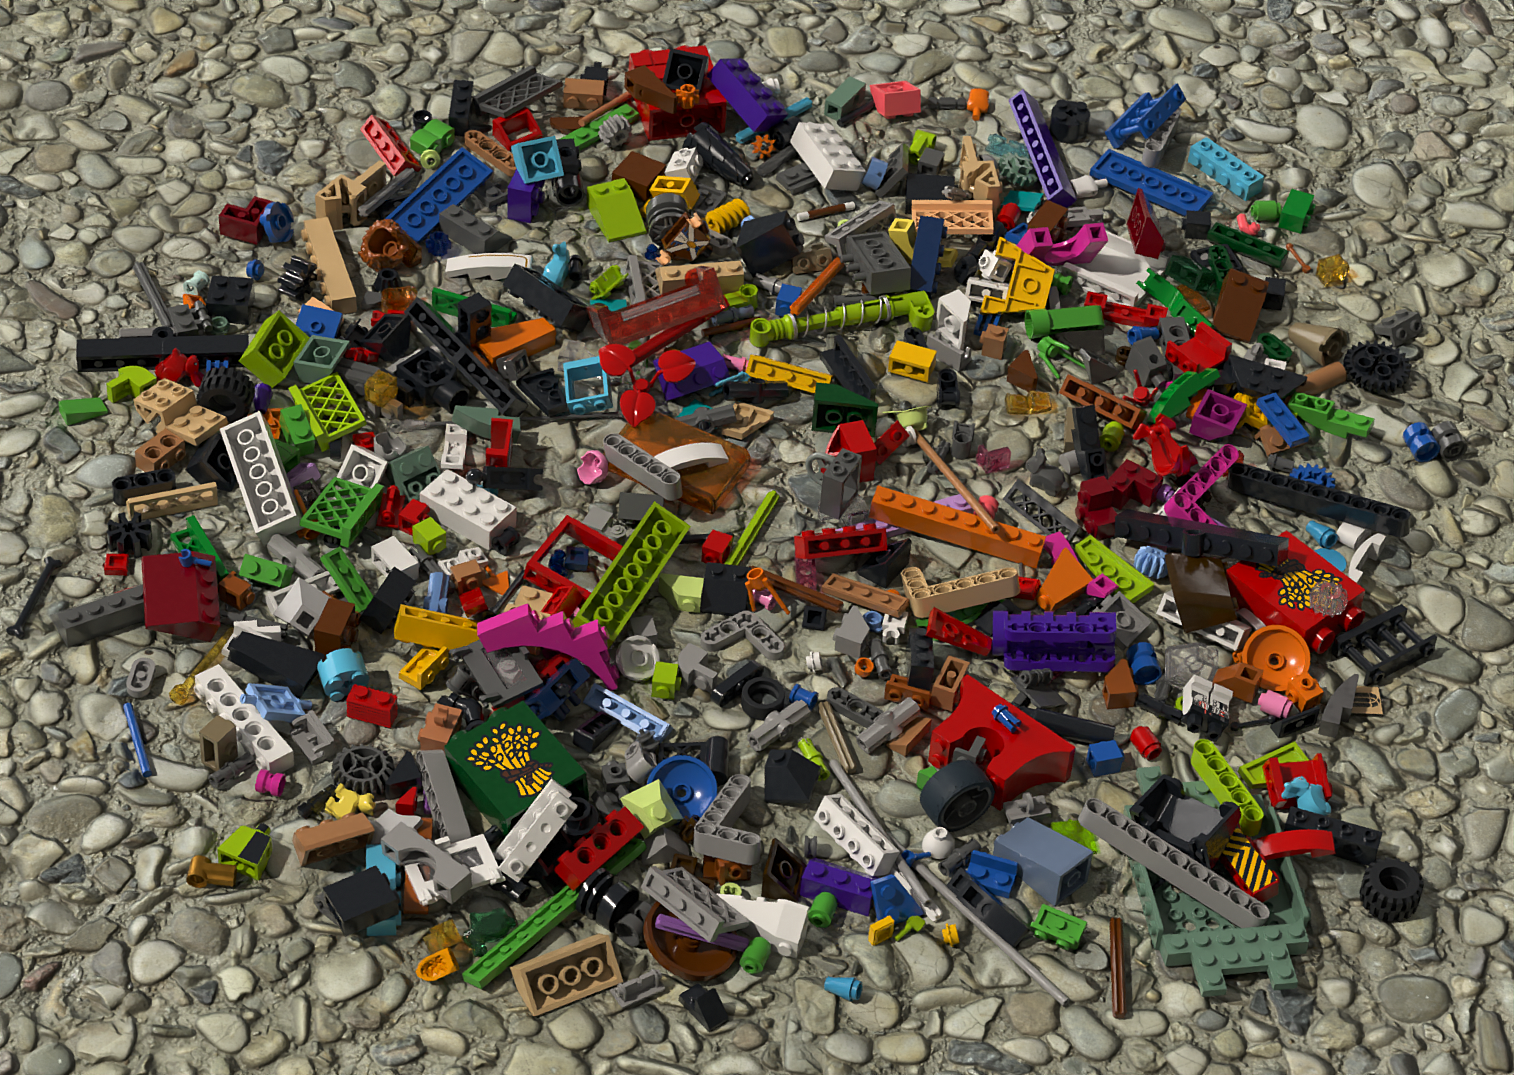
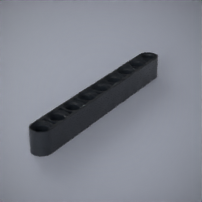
M1233 463L1228 468V488L1233 491L1395 537H1405L1410 532L1411 514L1407 509L1243 463Z

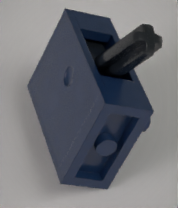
M576 658L557 667L558 671L543 681L544 686L524 697V702L540 720L553 714L559 722L563 721L570 712V709L564 703L567 698L573 706H578L581 703V699L576 695L575 691L590 675L584 665Z

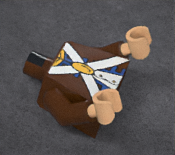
M684 212L662 238L661 241L666 251L661 250V256L656 257V260L662 266H665L671 260L687 259L694 261L699 254L709 257L713 247L708 245L710 237L708 235L709 227L706 219L699 216L696 212L693 218L687 212Z

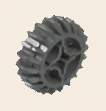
M361 742L360 746L352 744L350 749L344 747L342 753H337L336 759H333L331 776L334 786L338 787L341 783L346 789L354 791L359 795L371 793L375 798L376 794L383 795L385 783L395 770L392 756H389L387 750L382 751L380 746L374 748L372 743L364 746Z

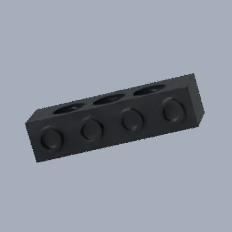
M1293 806L1290 807L1283 831L1307 829L1331 831L1335 847V854H1331L1332 856L1367 866L1375 862L1383 833Z

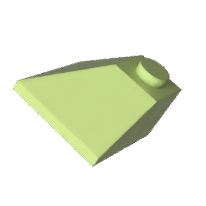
M659 779L620 799L623 805L644 826L640 831L644 839L651 836L661 827L668 828L683 819Z

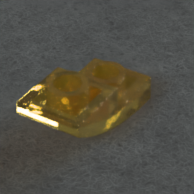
M1029 390L1027 396L1007 393L1004 398L1007 414L1030 415L1052 410L1049 393Z

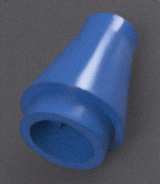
M1133 326L1127 333V339L1131 345H1133V342L1150 336L1153 340L1159 338L1157 327Z

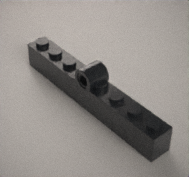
M419 297L415 298L404 311V314H409L411 321L502 415L519 417L529 405L489 365L490 361L474 349L431 304Z
M160 326L153 330L152 337L78 339L76 344L78 373L112 372L126 366H139L147 370H155V367L161 361H164L172 354L174 348H177L187 358L195 355L199 360V369H206L207 360H211V362L220 360V363L228 361L229 368L245 367L239 360L249 346V334L174 337V332L171 328Z
M1126 509L1115 516L1114 537L1182 549L1181 553L1186 556L1196 557L1206 553L1271 566H1279L1288 559L1289 538L1130 509Z

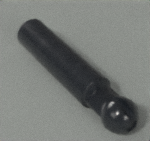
M1010 702L1060 737L1090 744L1112 741L1114 739L1116 729L1114 725L1042 708L1032 709L1020 706L1015 702Z

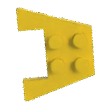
M999 237L995 256L1013 260L1015 265L1006 299L984 295L980 314L1026 312L1027 310L1044 309L1055 269L1034 256L1028 255L1021 248L1007 242L1003 237Z

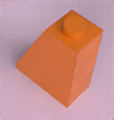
M1065 547L1055 561L1035 599L1045 611L1054 612L1085 593L1088 583L1093 579Z

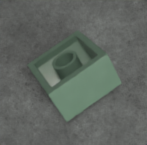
M312 335L294 361L299 382L312 384L330 375L350 346V341Z

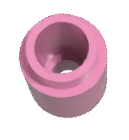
M1268 690L1266 693L1262 692L1257 705L1261 706L1260 711L1281 719L1282 717L1288 718L1293 702L1289 701V698Z

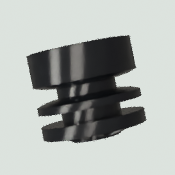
M600 868L582 886L576 900V910L582 915H586L590 920L596 919L597 924L609 932H615L614 924L639 900L640 892L638 888L622 880L619 881L618 876L611 874L609 870Z

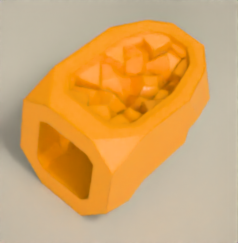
M448 947L423 958L418 963L416 974L425 981H435L460 969L452 949Z

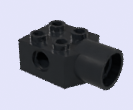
M556 139L564 176L551 178L553 196H556L558 203L563 206H576L584 199L583 183L579 171L582 169L581 159H579V147H575L574 139Z
M429 346L396 365L397 377L414 388V398L425 406L438 404L450 414H453L456 405L465 406L467 404L470 392L457 382V367Z

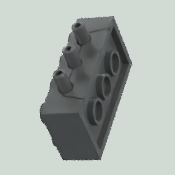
M886 231L847 236L846 255H840V262L850 263L846 265L848 273L856 272V274L852 275L853 282L862 281L869 293L877 296L883 293H900L910 290L911 267Z

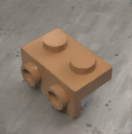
M1271 424L1259 428L1260 432L1254 435L1255 440L1261 438L1267 456L1300 447L1307 443L1305 442L1290 448Z

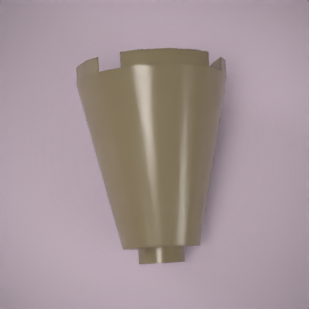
M1297 322L1288 330L1289 340L1322 367L1336 361L1339 362L1344 354L1341 350L1343 345H1347V335L1345 331L1339 328Z

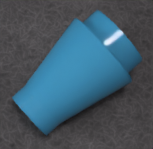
M1310 521L1306 526V531L1310 533L1322 548H1331L1337 542L1338 535L1334 529L1315 521Z
M828 976L824 985L825 991L831 992L850 1002L859 1000L863 988L862 981H858L856 977Z

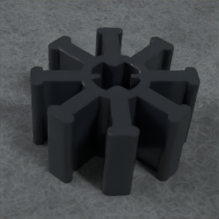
M293 255L291 256L290 264L285 262L282 267L286 272L285 275L278 276L277 282L281 284L278 292L295 300L303 301L305 293L310 294L313 290L309 285L310 282L317 281L318 274L314 273L317 265Z
M123 512L118 514L119 523L113 522V520H109L107 523V539L110 552L117 549L118 554H126L128 550H132L136 559L142 556L141 548L147 549V551L151 550V522L149 519L142 522L141 513L134 512V517L131 521H128L126 513Z

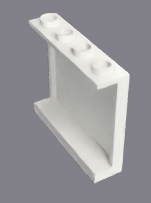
M1106 231L1108 242L1091 263L1071 264L1066 262L1063 265V276L1073 277L1072 287L1086 293L1091 291L1108 295V302L1138 307L1148 295V292L1144 291L1136 283L1138 280L1144 283L1150 275L1146 271L1148 268H1151L1163 277L1166 273L1168 257L1160 254L1158 259L1137 255L1134 253L1131 241Z

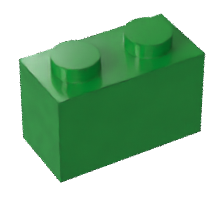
M1291 189L1281 211L1278 227L1301 234L1304 226L1308 227L1310 215H1313L1315 211L1314 195Z

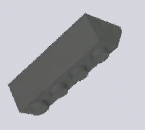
M143 584L134 585L50 615V618L68 648L145 621Z

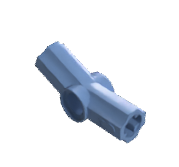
M443 572L430 573L428 592L424 598L423 609L447 614L449 575Z

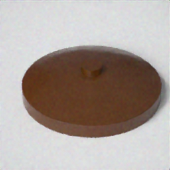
M658 901L654 903L645 918L643 933L651 955L663 968L680 978L691 981L712 980L728 970L736 958L737 950L656 928L655 923L659 914L679 918ZM736 930L727 932V933H731V934L737 935Z

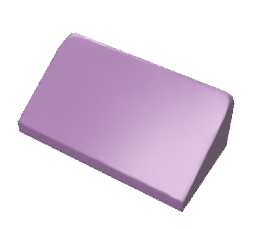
M300 462L287 473L293 494L295 489L298 490L299 494L321 477L315 463Z

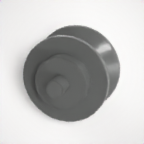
M640 729V734L637 735L635 741H638L648 753L652 752L655 754L654 750L660 743V740L653 739L655 731Z

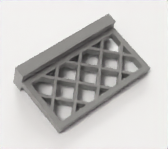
M637 255L628 256L625 274H629L626 280L635 325L643 326L645 320L662 322L670 315L676 321L686 317L682 298H674L676 301L673 303L668 299H662L661 294L655 291L659 289L657 280L653 278L656 275L655 269L658 267L675 266V264L668 263L662 266L658 262L638 261ZM641 269H648L651 272L647 274ZM648 281L654 286L650 288L644 282ZM651 295L654 298H656V300L652 301L649 298H647V296ZM660 302H662L663 304H665V305L668 306V307H667L666 309H664V308H662L661 306H659L658 304H659ZM653 308L659 314L649 313V310ZM674 310L679 315H673L670 313V311Z
M657 866L650 867L641 885L643 890L709 943L716 941L719 934L747 928L750 920L683 867L664 871L660 870Z

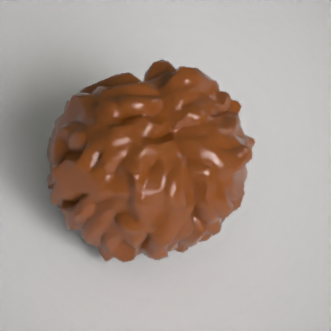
M392 219L377 220L373 223V226H370L369 230H366V234L362 237L361 251L358 254L363 262L376 272L383 270V268L392 269L402 262L404 258L403 253L410 248L406 235L407 232Z

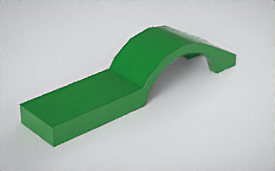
M1151 268L1146 270L1150 275L1144 283L1139 280L1136 283L1140 288L1168 307L1172 317H1184L1185 323L1189 325L1190 333L1195 336L1197 324L1202 321L1212 329L1215 327L1213 323L1187 301L1185 296L1175 286Z

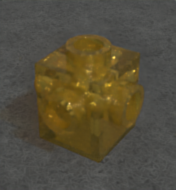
M378 370L364 384L365 400L383 408L398 393L397 377Z

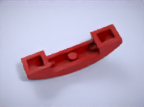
M1091 291L1087 292L1084 306H1101L1105 320L1128 326H1158L1159 318H1166L1168 307L1148 304L1147 309L1108 302V295Z
M480 587L459 595L467 618L488 609Z
M1292 830L1252 840L1254 849L1258 854L1261 853L1265 860L1311 853L1312 858L1335 854L1331 831Z

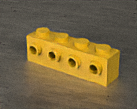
M401 604L394 627V639H398L403 643L421 644L427 648L435 647L441 649L445 646L449 652L451 649L464 647L479 640L477 623L481 621Z

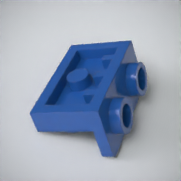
M973 850L967 872L990 894L1009 899L1016 880L1019 864L1009 859Z

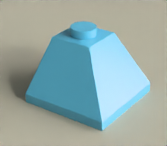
M555 136L517 143L511 146L515 166L525 184L564 176Z

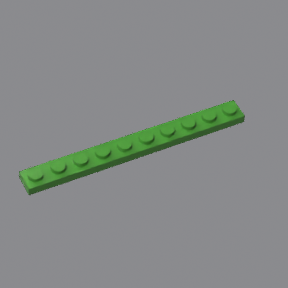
M634 837L600 868H605L611 874L616 875L647 849L645 841ZM586 880L574 891L568 885L462 973L464 981L480 989L485 987L576 909L578 894Z

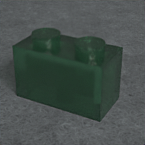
M1172 255L1164 274L1194 291L1208 292L1216 273L1187 256Z

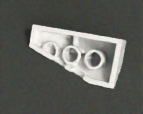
M717 894L750 920L748 927L740 929L753 939L755 937L766 939L770 943V949L773 952L797 959L806 939L808 906L784 899H778L776 903L766 902V899L762 897H757L756 901L746 900L745 897L739 895Z

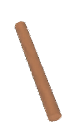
M626 91L578 121L579 125L582 127L633 96Z

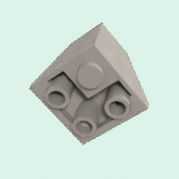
M298 577L273 615L309 639H312L314 628L328 599L331 597Z

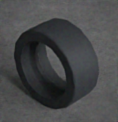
M757 677L746 682L742 688L741 706L749 717L765 721L771 712H781L784 709L785 690L778 681L769 677ZM757 693H767L777 700L770 704H758L751 700L750 697Z

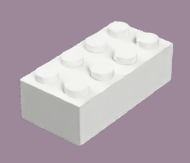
M799 122L790 142L824 189L857 191L866 171L835 131L834 127L828 123Z
M446 469L420 492V502L426 503L430 507L429 517L487 550L493 548L492 539L503 534L504 529L508 526L516 527L517 507L477 485L468 483L465 478L449 469Z

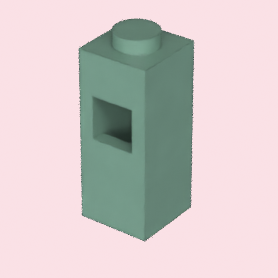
M849 76L825 99L824 115L837 121L853 111L865 99L866 83Z

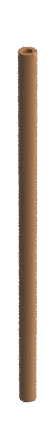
M914 429L917 438L916 443L993 533H998L1000 531L998 524L922 435Z

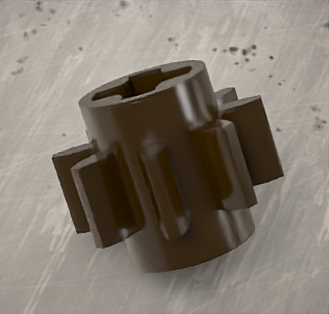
M686 815L677 826L681 829L678 833L679 836L688 844L694 843V827L701 818L697 815H692L691 818Z

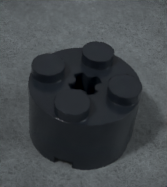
M1058 100L1051 112L1049 125L1051 136H1056L1057 141L1066 144L1078 143L1082 138L1084 140L1088 134L1090 111L1087 108V104L1082 101Z

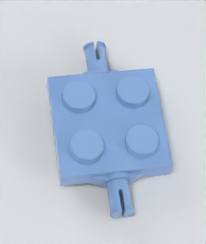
M249 683L245 690L247 694L240 696L241 704H252L257 708L261 717L268 721L279 720L291 723L294 719L305 715L303 709L310 710L312 708L311 700H300L292 694L288 687Z

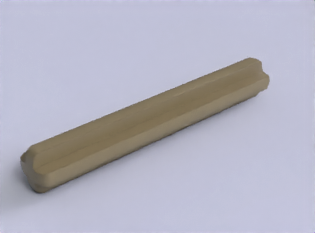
M828 701L820 702L818 704V711L841 766L846 774L855 773L857 766L832 706Z

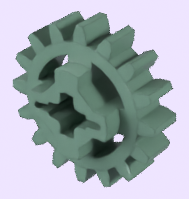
M1008 152L1007 155L1003 154L998 162V170L1002 171L1000 175L1006 176V180L1014 185L1018 183L1020 187H1023V185L1026 187L1034 186L1039 178L1034 165L1031 163V159L1024 157V155L1020 157L1017 153L1012 155Z

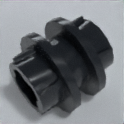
M569 797L571 801L577 804V808L562 826V829L573 843L570 847L571 851L575 850L573 845L583 836L586 839L591 836L589 831L599 822L598 812L595 807L580 797Z

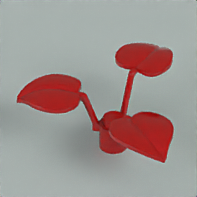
M610 344L598 350L600 365L605 373L617 377L623 375L628 370L633 390H627L622 394L620 408L624 418L633 428H636L641 422L649 418L655 410V400L649 392L659 375L663 373L665 381L677 383L687 378L696 365L693 358L680 351H666L658 360V366L661 370H658L653 379L648 382L642 378L635 379L630 366L635 363L636 357L627 346Z

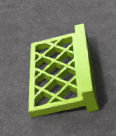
M338 372L301 389H298L297 385L288 388L295 405H302L315 440L322 452L330 449L329 442L367 425L365 418ZM337 381L334 387H327L328 384ZM313 391H317V393L315 394V396H307V395H306V394L311 393V392H313ZM323 392L330 393L328 398L321 397ZM336 394H344L341 399H334ZM317 403H324L322 408H314ZM330 404L337 405L335 410L328 409ZM343 406H351L349 411H341ZM324 415L331 416L328 421L322 420ZM337 416L344 417L342 422H336L335 420ZM351 418L359 419L354 423H348ZM331 427L338 428L337 431L328 434Z

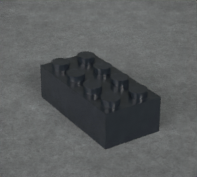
M515 263L503 283V286L509 289L508 293L515 298H522L523 304L532 309L534 307L538 309L537 313L546 319L548 317L553 320L552 324L560 329L564 327L571 332H574V330L583 332L595 311L537 270Z

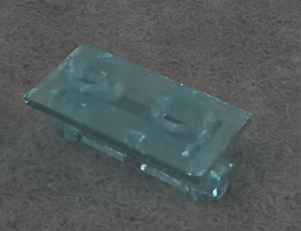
M996 133L994 135L990 134L988 137L990 143L985 148V151L1002 157L1003 154L1007 155L1010 152L1012 155L1017 153L1018 156L1024 155L1025 157L1028 154V151H1026L1027 147L1023 143L1010 139L1009 144H1007V138Z

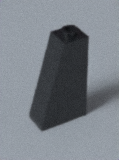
M244 631L240 633L238 638L233 637L227 647L230 650L227 660L274 686L288 687L292 694L299 699L318 674L317 666L319 661L322 660L323 663L326 656L320 652Z

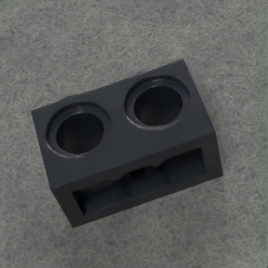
M479 292L458 302V333L470 345L491 336L492 305Z

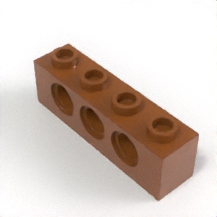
M1067 374L1059 391L1060 394L1084 406L1095 405L1097 412L1134 430H1137L1139 425L1143 423L1147 411L1070 374Z

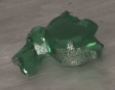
M503 908L493 909L492 912H472L469 917V930L464 931L462 939L469 948L473 949L474 957H483L488 952L485 943L500 942L507 936L510 929L516 926V920L509 917Z

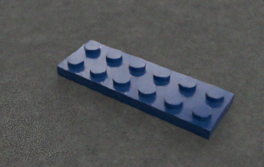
M461 147L385 219H392L407 232L406 235L409 243L416 247L439 226V213L452 204L460 206L492 176L493 170L465 148Z
M1108 149L1090 169V176L1099 180L1107 179L1109 184L1136 195L1137 189L1141 188L1149 201L1186 216L1187 210L1202 211L1213 198V192L1156 168L1146 167L1142 162L1111 149Z

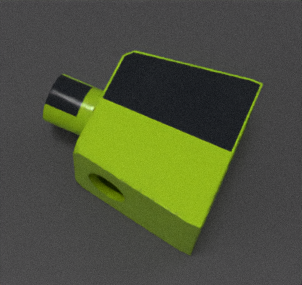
M260 823L256 829L245 825L240 826L218 847V863L237 865L238 873L259 881L273 851L272 838L269 836L271 833L270 827L264 823Z

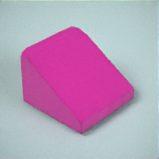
M1102 573L1088 583L1085 593L1105 598L1117 590L1119 586Z

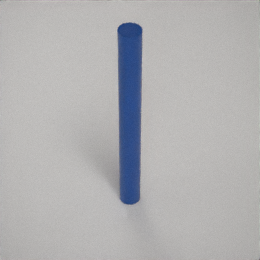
M125 703L123 708L143 777H150L152 771L132 703Z

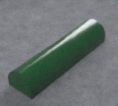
M1218 222L1213 225L1207 235V240L1218 245L1228 244L1231 250L1280 270L1284 267L1289 255V251Z

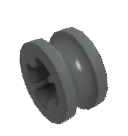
M805 835L804 857H807L809 854L816 857L817 836L809 838Z

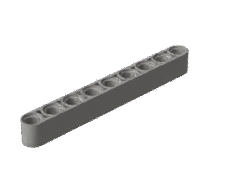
M1089 798L1086 801L1078 817L1080 825L1240 928L1264 926L1270 912L1263 903L1097 798Z

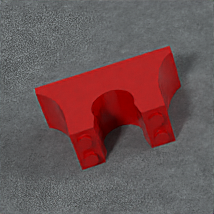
M967 674L961 679L958 707L932 731L928 762L935 768L941 769L952 763L955 748L969 751L977 736L985 738V749L988 750L985 759L991 761L986 769V776L995 789L991 806L999 811L1003 809L1004 802L1012 801L1019 794L1034 786L1050 782L1065 783L1071 777L1075 746ZM997 705L1008 706V710L1022 722L1020 727L1011 722L1017 729L1015 732L1011 733L999 720L995 721L993 719L992 711Z

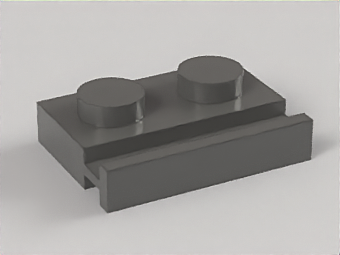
M805 162L776 174V180L787 191L790 190L792 196L821 184Z

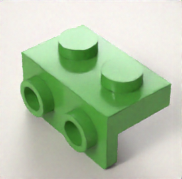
M1042 904L1035 922L1031 923L1030 928L1034 933L1033 935L1040 940L1047 941V939L1055 941L1056 945L1064 950H1069V948L1076 950L1088 924L1084 920Z

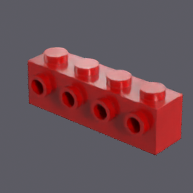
M876 523L863 524V528L856 529V526H843L842 531H835V528H824L822 533H815V530L801 531L802 535L794 536L795 556L800 559H814L887 550L886 528L876 527Z

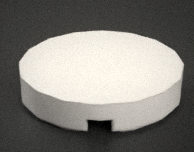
M644 636L628 637L619 644L616 650L618 669L623 676L632 681L639 682L652 677L656 661L660 662L657 647Z

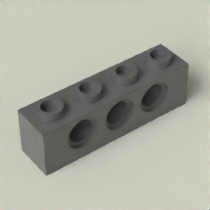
M1184 317L1159 318L1158 339L1161 351L1167 363L1166 369L1169 380L1173 382L1184 372L1165 358L1167 342L1170 340L1177 346L1190 340L1189 325H1186Z

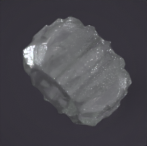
M1324 580L1323 583L1317 582L1310 591V607L1315 609V613L1321 612L1323 617L1326 614L1332 618L1335 614L1341 615L1347 606V590L1342 588V584L1336 585L1334 581L1328 583Z

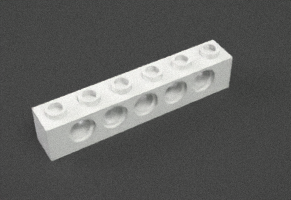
M219 664L195 675L196 686H194V691L199 699L202 698L206 702L207 708L211 713L228 719L236 725L237 742H240L243 746L245 753L247 752L252 755L259 770L266 769L270 773L276 774L294 767V753L291 747L273 726L261 717L255 706L252 704H241L240 696L244 693Z

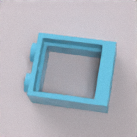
M599 356L563 363L566 402L571 414L583 415L589 412L613 408L610 375L601 368ZM603 376L604 394L575 399L574 381Z

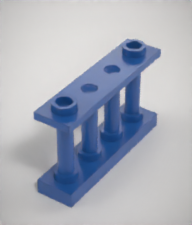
M1178 83L1174 84L1162 97L1153 99L1149 92L1144 93L1105 131V134L1114 149L1120 147L1132 134L1141 132L1144 138L1148 139L1187 99Z

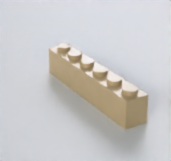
M328 217L305 220L301 236L303 242H307L305 246L307 254H311L310 262L317 265L315 274H318L317 281H320L321 295L325 294V305L343 314L357 312L356 294Z

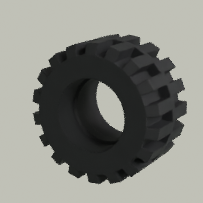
M221 366L220 369L217 367L212 368V371H207L202 379L196 398L197 405L227 417L228 422L234 423L247 417L255 394L254 383L249 381L250 378L247 375H243L242 371H236L232 367L226 368Z
M1385 857V860L1380 858L1375 863H1370L1365 870L1359 892L1360 902H1363L1362 906L1365 909H1369V913L1372 916L1377 915L1378 919L1381 920L1384 918L1389 922H1393L1396 919L1399 922L1403 921V918H1410L1417 911L1424 887L1422 875L1417 873L1418 869L1415 866L1411 867L1407 861L1402 862L1399 858L1392 860L1390 857Z

